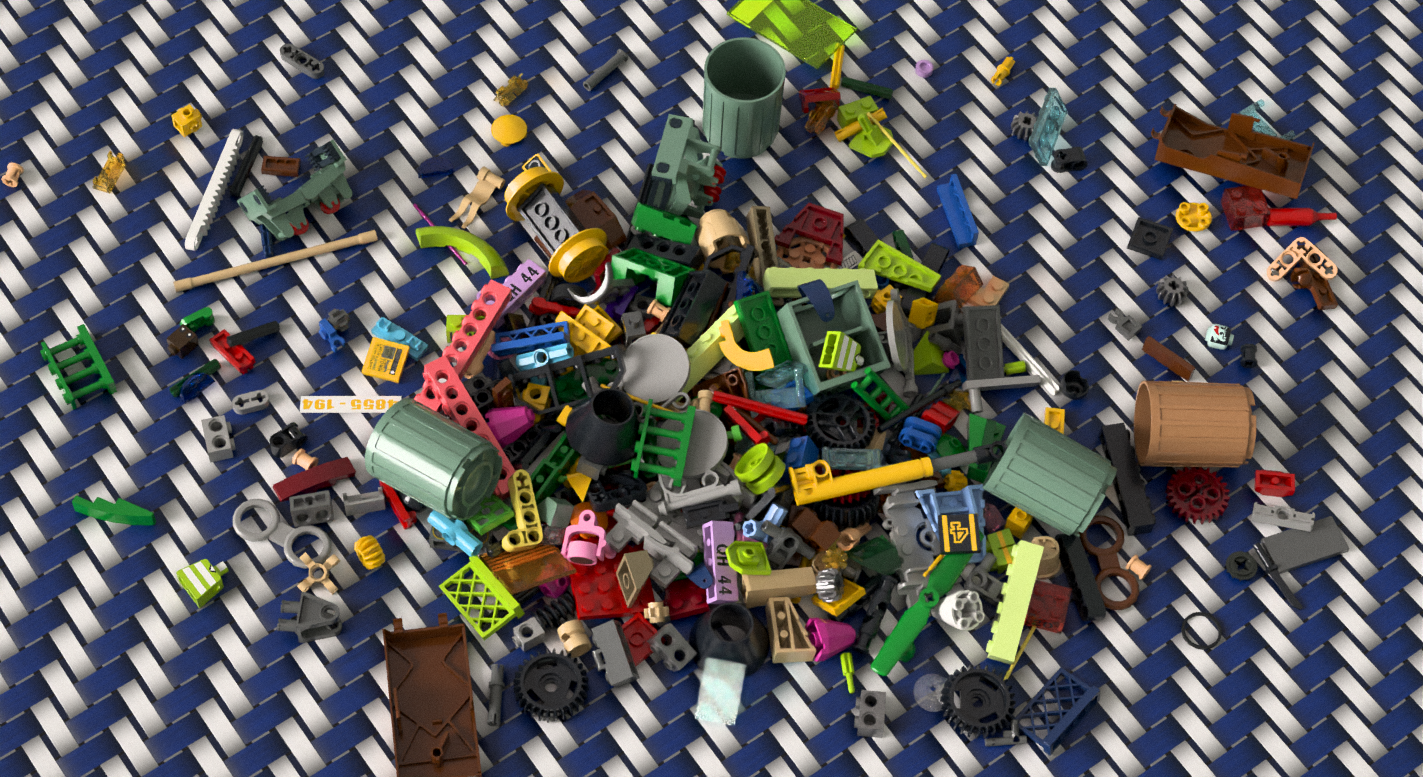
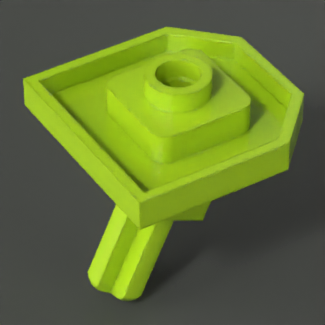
M865 113L858 115L857 119L863 130L858 132L849 143V148L870 158L884 156L893 143L876 124H871ZM883 127L893 138L891 130Z
M734 541L727 547L725 552L729 566L741 575L771 574L763 542Z

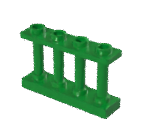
M84 324L77 326L79 334L76 335V338L48 349L44 341L41 343L43 350H40L44 361L48 360L50 363L47 366L51 375H56L57 377L55 382L58 389H63L65 393L62 394L67 405L71 404L73 410L77 409L75 399L98 389L107 388L110 395L117 392L115 383ZM79 344L85 346L84 352L59 363H55L52 357ZM85 359H92L93 364H91V367L65 378L60 373V370ZM94 373L100 375L99 381L72 393L67 386Z
M649 399L648 405L644 404L642 416H645L644 423L640 422L638 434H641V440L636 441L634 452L638 454L637 459L632 460L631 471H634V478H638L639 470L668 475L670 478H673V486L681 487L696 407L688 405L687 412L682 414L652 408L653 399ZM650 416L681 421L684 424V429L673 431L648 426ZM652 434L678 439L677 441L681 442L680 448L674 450L645 444L646 435ZM647 452L673 457L674 460H677L676 467L672 466V468L643 463L641 462L642 454Z

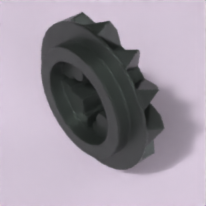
M1242 551L1229 555L1225 564L1227 573H1230L1232 578H1237L1239 581H1248L1254 577L1258 568L1254 557ZM1245 562L1244 569L1238 571V565Z

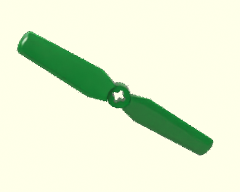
M979 530L980 543H981V541H982L983 538H984V535H983V533ZM950 554L944 556L930 574L927 588L920 592L918 602L904 612L870 667L875 673L881 676H887L927 624L930 610L934 609L939 599L952 589L973 554ZM929 595H931V596H932V601H929V602L927 603V602L925 601V599H926V597H928Z

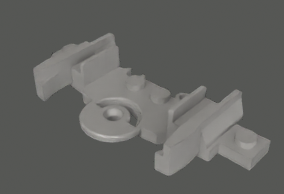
M888 465L876 466V467H874L873 469L879 468V467L888 466ZM924 480L915 483L902 482L873 489L874 495L891 493V496L887 497L886 503L882 506L884 516L887 517L883 521L882 526L886 530L891 528L889 536L894 552L892 559L897 558L901 562V565L894 568L899 572L901 580L896 585V591L899 596L907 595L905 600L908 609L918 602L920 592L927 588L930 574L937 565L926 577L923 574L934 562L933 557L940 554V544L928 518L923 519L921 510L915 507L920 503L919 499L915 497V491L934 489L936 492L935 486L938 484L935 480ZM923 525L926 528L920 532L919 539L925 547H931V551L921 548L916 540V532ZM925 536H929L930 542L925 540ZM962 577L957 579L954 586L962 581ZM929 595L928 597H926L925 601H926L927 603H928V599H927V598L932 597L931 595Z

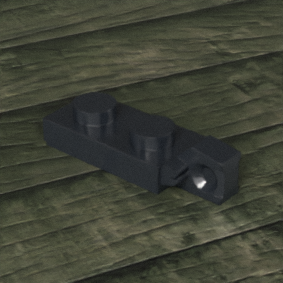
M721 499L684 507L682 511L686 527L689 529L702 526L710 521H726L731 518L730 515L739 513L738 502L727 504L726 501Z

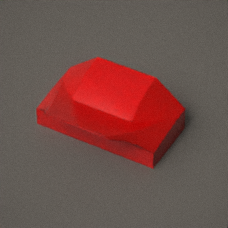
M1256 470L1255 491L1261 495L1274 497L1293 495L1295 492V474L1272 470Z

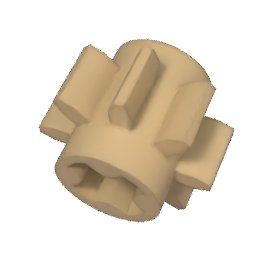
M663 602L648 603L649 608L644 609V617L646 619L650 618V623L665 622V617L669 616V607H664Z

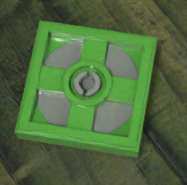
M492 494L490 499L485 497L480 503L482 509L465 521L480 535H483L514 517V512L496 495Z

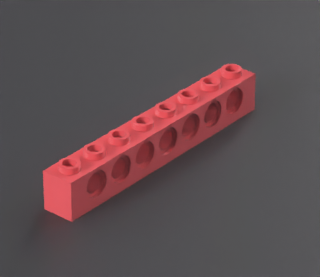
M492 279L488 285L485 284L481 290L482 295L473 302L472 311L469 316L466 315L464 317L461 329L454 333L452 337L453 342L444 349L442 356L445 355L450 363L457 364L453 369L460 380L512 298L510 288ZM490 300L495 302L492 305L486 304V302ZM479 316L485 317L483 320H477L476 318ZM470 331L476 332L473 336L467 335ZM460 347L466 348V350L462 352L458 351L457 349ZM425 381L423 384L424 389L415 396L414 400L436 412L442 411L443 404L440 399L428 398L429 395L433 394V387Z
M444 355L424 365L423 377L427 384L430 383L432 385L435 398L441 400L444 413L447 416L450 415L454 422L466 429L468 426H474L476 430L472 432L490 441L499 450L498 455L502 457L501 474L506 478L498 481L493 494L499 496L501 501L510 497L508 479L516 471L447 357ZM444 378L447 382L440 383L438 379ZM449 394H454L457 397L455 399H450L447 396ZM464 410L466 414L460 415L457 411Z

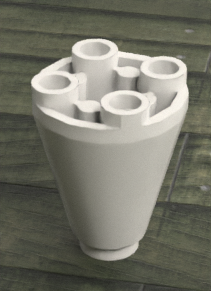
M969 590L958 591L939 599L937 606L931 609L933 617L963 631L973 630L985 617L979 594Z

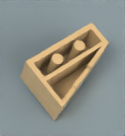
M769 598L765 611L773 663L813 661L817 650L814 645L812 646L806 629L802 627L799 621L800 618L790 598Z

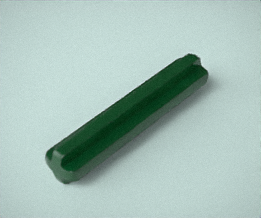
M843 77L841 81V86L887 99H891L893 95V89L849 77Z
M217 359L211 360L170 387L171 395L173 397L179 396L221 368Z

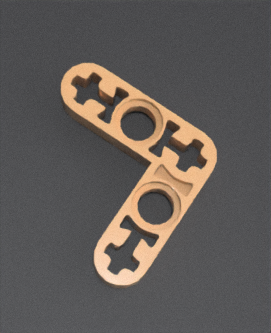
M1303 237L1294 240L1267 269V277L1274 282L1281 280L1301 259L1325 280L1334 279L1338 270L1337 266ZM1304 242L1305 249L1307 251H1309L1310 248L1312 249L1306 257L1304 256L1306 254V251H1304L1302 248L1298 250L1297 243L1302 244ZM1312 254H1317L1321 260L1318 263H1312L1309 258ZM1291 255L1294 261L1291 264H1286L1283 262V257ZM1323 261H1326L1324 263L1326 268H1333L1332 275L1330 273L1325 274L1326 270L1321 266ZM1278 262H1280L1282 267L1286 268V270H1284L1283 268L1279 270V276H1271V270H1277L1279 268V264H1277Z

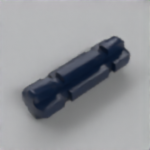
M262 224L260 232L263 254L265 258L273 257L271 232Z

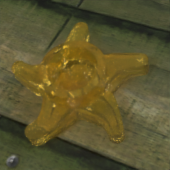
M953 390L949 399L942 400V402L953 406L954 409L960 412L962 409H969L971 411V404L968 401L969 392Z

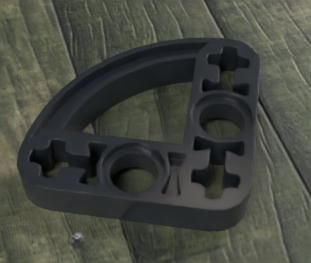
M608 470L604 476L600 475L598 480L592 479L590 482L592 484L589 485L586 497L595 512H605L615 509L618 503L625 506L632 504L634 500L639 502L648 497L647 486L639 477L634 478V475L631 473ZM618 483L627 486L606 492L602 484Z

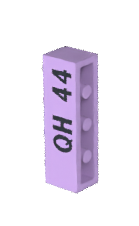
M530 259L524 264H520L516 272L512 276L509 275L502 284L511 289L512 298L494 325L495 329H498L505 322L504 316L507 313L514 314L544 284L546 271ZM492 300L486 302L488 305L495 303Z
M710 521L702 525L704 562L713 577L712 585L706 589L707 604L721 605L729 602L734 603L738 601L739 596L737 588L738 572L729 566L725 552L727 547L734 542L735 530L733 522Z

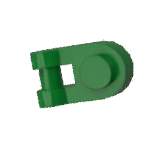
M205 307L183 318L180 326L184 324L193 332L204 325L211 326L215 323L213 311L211 308Z

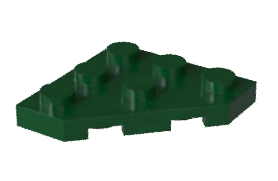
M604 358L603 362L586 366L589 377H595L599 382V387L601 384L607 386L609 383L614 382L619 373L618 361ZM580 368L555 378L560 401L570 403L588 397L587 392L582 387L584 381ZM550 389V391H549V393H548V394H549V398H552V399H553V396H552V393H551V389Z

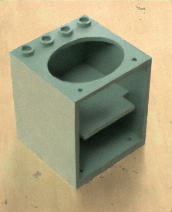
M858 280L829 289L835 310V316L829 322L821 320L812 304L802 306V304L810 301L808 297L789 302L776 312L793 360V364H790L788 368L791 380L799 379L800 385H804L813 394L814 399L816 397L820 398L822 393L827 396L828 391L834 395L836 390L840 393L851 389V384L854 381L860 384L867 376L864 372L867 367H870L878 376L891 367ZM827 331H841L859 343L861 346L859 355L864 358L863 365L859 368L856 367L854 372H847V374L828 380L826 377L827 369L819 367ZM836 370L834 374H839V371Z

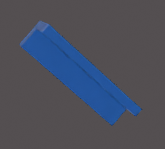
M952 174L950 183L937 185V192L958 248L974 246L977 243L979 232L957 174Z
M562 321L496 333V343L491 344V351L498 357L570 343L569 322ZM564 327V331L554 333L557 328ZM540 331H546L548 333L545 335L537 336V334ZM522 334L530 336L529 338L519 339ZM509 337L512 341L501 342V338Z

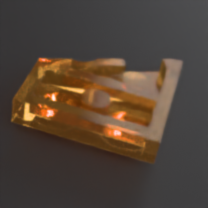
M834 101L814 102L816 104L815 111H810L809 119L805 125V129L808 132L819 135L824 130L825 125L835 115L839 107Z

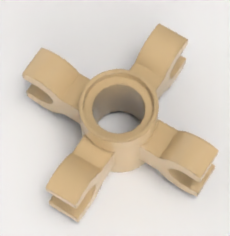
M306 552L299 557L309 568V577L298 585L302 592H307L315 583L323 584L332 595L339 590L329 579V571L340 562L335 554L331 555L323 564L315 563ZM317 569H323L324 575L319 579L315 578L314 572Z

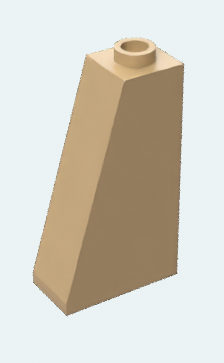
M812 567L771 570L770 575L742 574L741 593L745 606L748 609L766 605L768 599L772 597H789L792 599L814 594L817 590L815 578L818 575L817 573L814 574Z

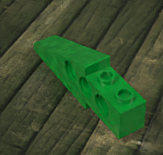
M566 432L548 457L542 459L530 476L536 505L550 497L562 483L558 481V476L567 474L571 466L581 455L578 451L575 452L569 444ZM520 496V500L523 503H527L526 499ZM511 502V504L508 507L513 510ZM515 515L500 524L509 531L518 529ZM524 515V519L527 521L530 517Z

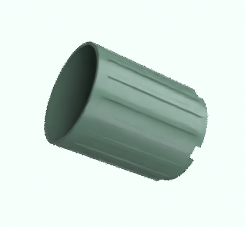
M733 38L718 44L706 58L704 65L702 130L707 141L710 144L718 145L725 156L739 159L755 157L765 152L778 135L786 68L782 56L768 43L754 38Z
M406 398L391 406L376 424L367 444L365 467L367 472L374 478L450 519L463 521L473 517L482 509L480 503L485 497L490 499L501 475L502 457L498 455L499 450L490 441L412 398Z
M1024 412L1005 441L1007 450L999 462L993 463L982 489L1069 536L1073 534L1079 537V532L1083 533L1103 502L1108 486H1111L1117 468L1112 466L1111 461Z

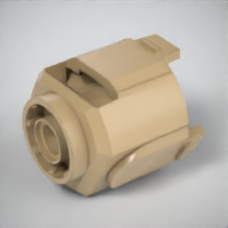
M714 209L705 213L701 217L699 228L694 234L698 246L701 247L705 262L709 255L730 245L745 249L747 244L750 245L744 228L723 209ZM733 251L713 261L710 267L719 268L722 274L732 273L736 268L735 264L741 262V254Z

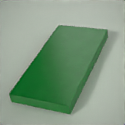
M769 290L734 301L750 352H758L769 348L772 353L776 368L757 372L758 375L793 364Z

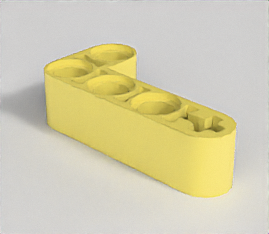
M520 469L508 479V488L518 528L510 531L502 539V547L508 552L533 549L543 539L531 478L527 471ZM520 496H523L527 503H523L520 500ZM524 515L530 517L531 523L524 519ZM528 534L535 537V542L529 539ZM509 537L516 540V545L510 542Z

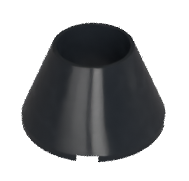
M605 388L580 401L571 409L566 420L565 430L569 444L575 452L578 451L586 457L585 460L598 465L611 466L622 464L636 454L634 452L636 441L641 440V434H638L642 421L628 394L616 388ZM597 415H609L620 423H607Z
M732 602L721 604L702 614L693 624L689 635V645L697 654L692 659L700 670L713 678L726 681H734V679L741 677L746 678L759 670L767 658L769 652L767 629L763 622L743 605ZM722 626H735L740 628L746 636L738 641H725L719 638L714 631Z

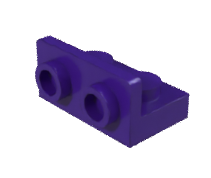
M637 286L630 288V292L626 295L618 296L614 303L607 305L604 311L617 325L620 322L621 315L626 312L630 302L633 300L638 290Z

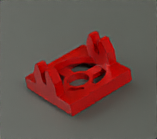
M834 87L800 90L799 98L801 99L802 112L808 113V102L832 100L833 109L838 110L839 99H841L840 92Z

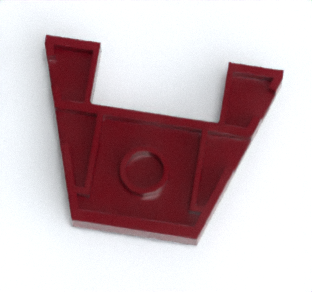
M808 203L794 217V220L789 225L787 224L779 235L774 237L775 244L789 249L795 234L831 246L825 261L841 266L843 261L844 214Z

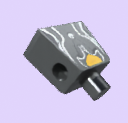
M640 311L623 313L621 315L619 327L623 330L621 336L623 344H625L627 349L633 343L632 340L634 338L637 340L646 336V331Z

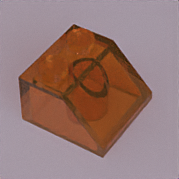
M966 265L958 267L952 276L939 288L933 301L939 304L956 300L959 308H962L983 285L976 268Z

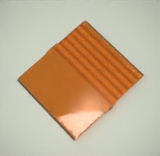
M544 535L542 541L533 549L516 552L505 551L494 558L488 556L487 553L479 555L480 560L511 595L577 573L574 566L561 554V551ZM535 537L529 538L531 541L535 542Z

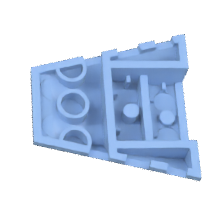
M983 484L969 485L960 491L935 493L934 489L915 491L938 541V515L977 513L979 515V530L984 535L985 519L983 518V508H985V500H983ZM985 535L980 543L981 553H974L968 564L980 563L985 557Z

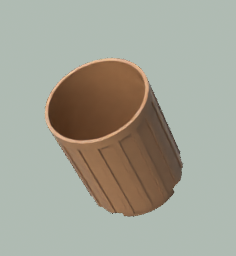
M1142 381L1137 391L1134 410V444L1139 465L1157 467H1239L1240 465L1248 464V461L1245 460L1252 458L1256 439V415H1252L1251 406H1255V400L1251 389L1240 384Z

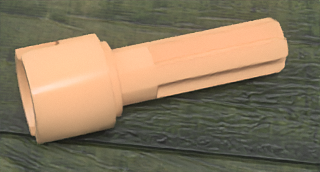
M491 330L464 374L465 378L470 379L482 372L484 368L482 362L495 340L496 333Z
M865 522L863 526L859 525L856 528H846L841 531L839 540L836 541L838 548L843 551L852 549L858 545L862 536L872 530V526Z

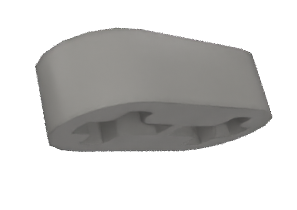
M263 390L238 395L232 401L233 410L240 415L263 410L269 405V396ZM262 397L263 402H259L258 398ZM240 402H243V407L239 406Z

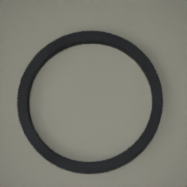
M1192 613L1182 623L1181 632L1184 640L1196 649H1211L1221 639V625L1215 617L1208 613ZM1204 616L1211 619L1218 628L1217 640L1207 646H1200L1191 642L1185 633V624L1190 618Z

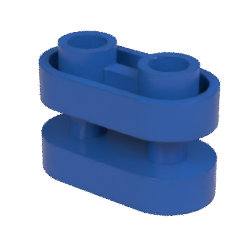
M907 417L899 434V441L904 446L930 454L935 452L942 430L938 425L920 418Z

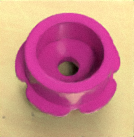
M954 351L945 352L942 358V362L947 368L955 369V366L960 363L959 357Z

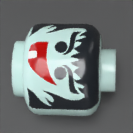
M1213 324L1212 327L1207 329L1205 341H1207L1209 347L1225 350L1227 345H1232L1234 335L1231 334L1230 327Z

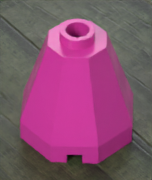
M527 406L500 407L489 410L485 414V419L489 418L490 422L487 425L498 443L501 444V448H504L533 426L535 414Z
M816 617L809 618L805 625V629L808 631V638L812 646L814 645L817 650L814 656L816 662L825 661L852 646L856 639L855 629L847 623Z

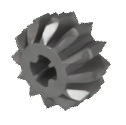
M1028 110L1025 114L1020 111L1018 115L1013 117L1011 122L1013 135H1017L1018 139L1024 138L1025 141L1027 138L1033 141L1035 137H1038L1042 128L1040 117H1035V112L1029 114Z
M1174 274L1171 277L1166 275L1158 282L1156 293L1159 294L1158 300H1164V304L1170 303L1171 307L1174 303L1179 306L1182 301L1186 300L1189 291L1186 281H1181V276L1175 278Z
M833 568L818 571V576L815 578L817 581L815 584L817 588L816 593H818L819 599H822L823 602L831 603L842 599L845 585L843 584L844 578L841 577L840 571Z

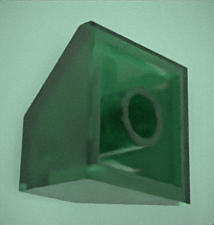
M878 536L848 551H844L845 556L882 575H892L896 570L902 568L896 546Z

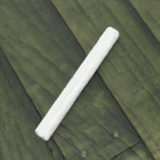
M1001 324L1002 341L1020 361L1024 360L1026 367L1033 375H1040L1041 383L1052 395L1059 393L1060 386Z

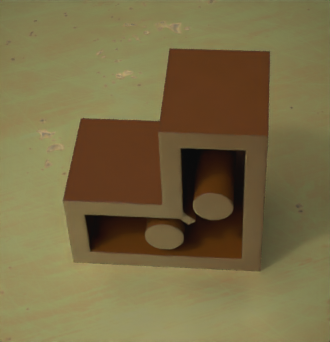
M808 508L800 510L785 526L786 528L793 529L795 534L800 536L804 543L816 550L815 554L827 551L841 535L835 523L828 520L821 522L818 519V515Z

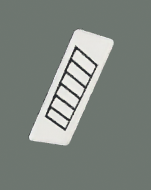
M853 251L843 258L842 265H838L837 269H852L863 258L856 251Z

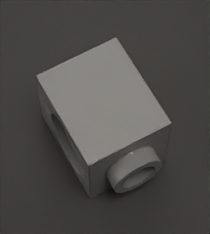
M535 617L513 628V642L517 647H521L524 652L545 641V632ZM529 633L532 636L524 637L523 635Z

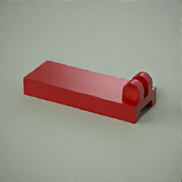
M225 329L209 339L210 344L240 373L246 374L247 368L249 370L254 368L255 358L241 344L229 347L226 338L230 334Z
M730 404L724 408L727 417L735 425H739L740 430L755 445L767 444L771 440L767 431H762L759 434Z
M379 480L383 494L404 530L412 527V524L417 522L416 512H407L393 487Z

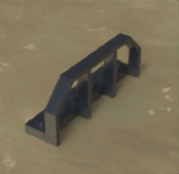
M747 244L745 249L730 245L707 257L703 270H709L713 261L733 251L741 254V263L734 270L733 277L735 279L733 283L729 282L727 289L728 297L726 301H723L720 308L722 313H718L716 321L729 309L728 303L739 298L741 293H744V285L754 258L758 256L755 246Z
M617 344L612 347L508 375L509 380L512 382L515 402L522 406H527L528 409H532L537 415L560 410L567 405L570 407L574 406L584 399L561 405L553 372L555 371L557 375L567 372L566 368L568 367L580 368L587 396L589 397L594 393L585 363L591 361L592 364L603 362V358L608 356L610 359L617 358L620 368L611 388L617 389L627 371L622 352L626 351L625 344ZM536 376L538 380L547 377L555 407L540 410L520 397L517 382L519 381L521 385L531 382L530 378Z

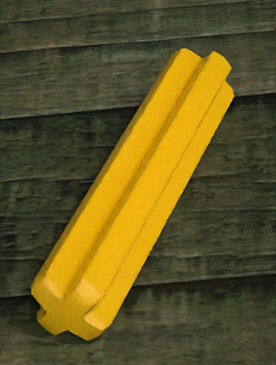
M843 44L835 45L830 87H834L836 90L839 89L845 49Z

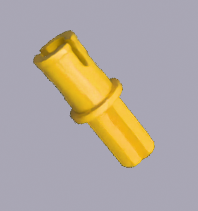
M1006 57L1003 63L997 67L996 73L991 78L993 84L998 79L995 85H1001L1004 78L1010 74V70L1015 64L1013 57Z

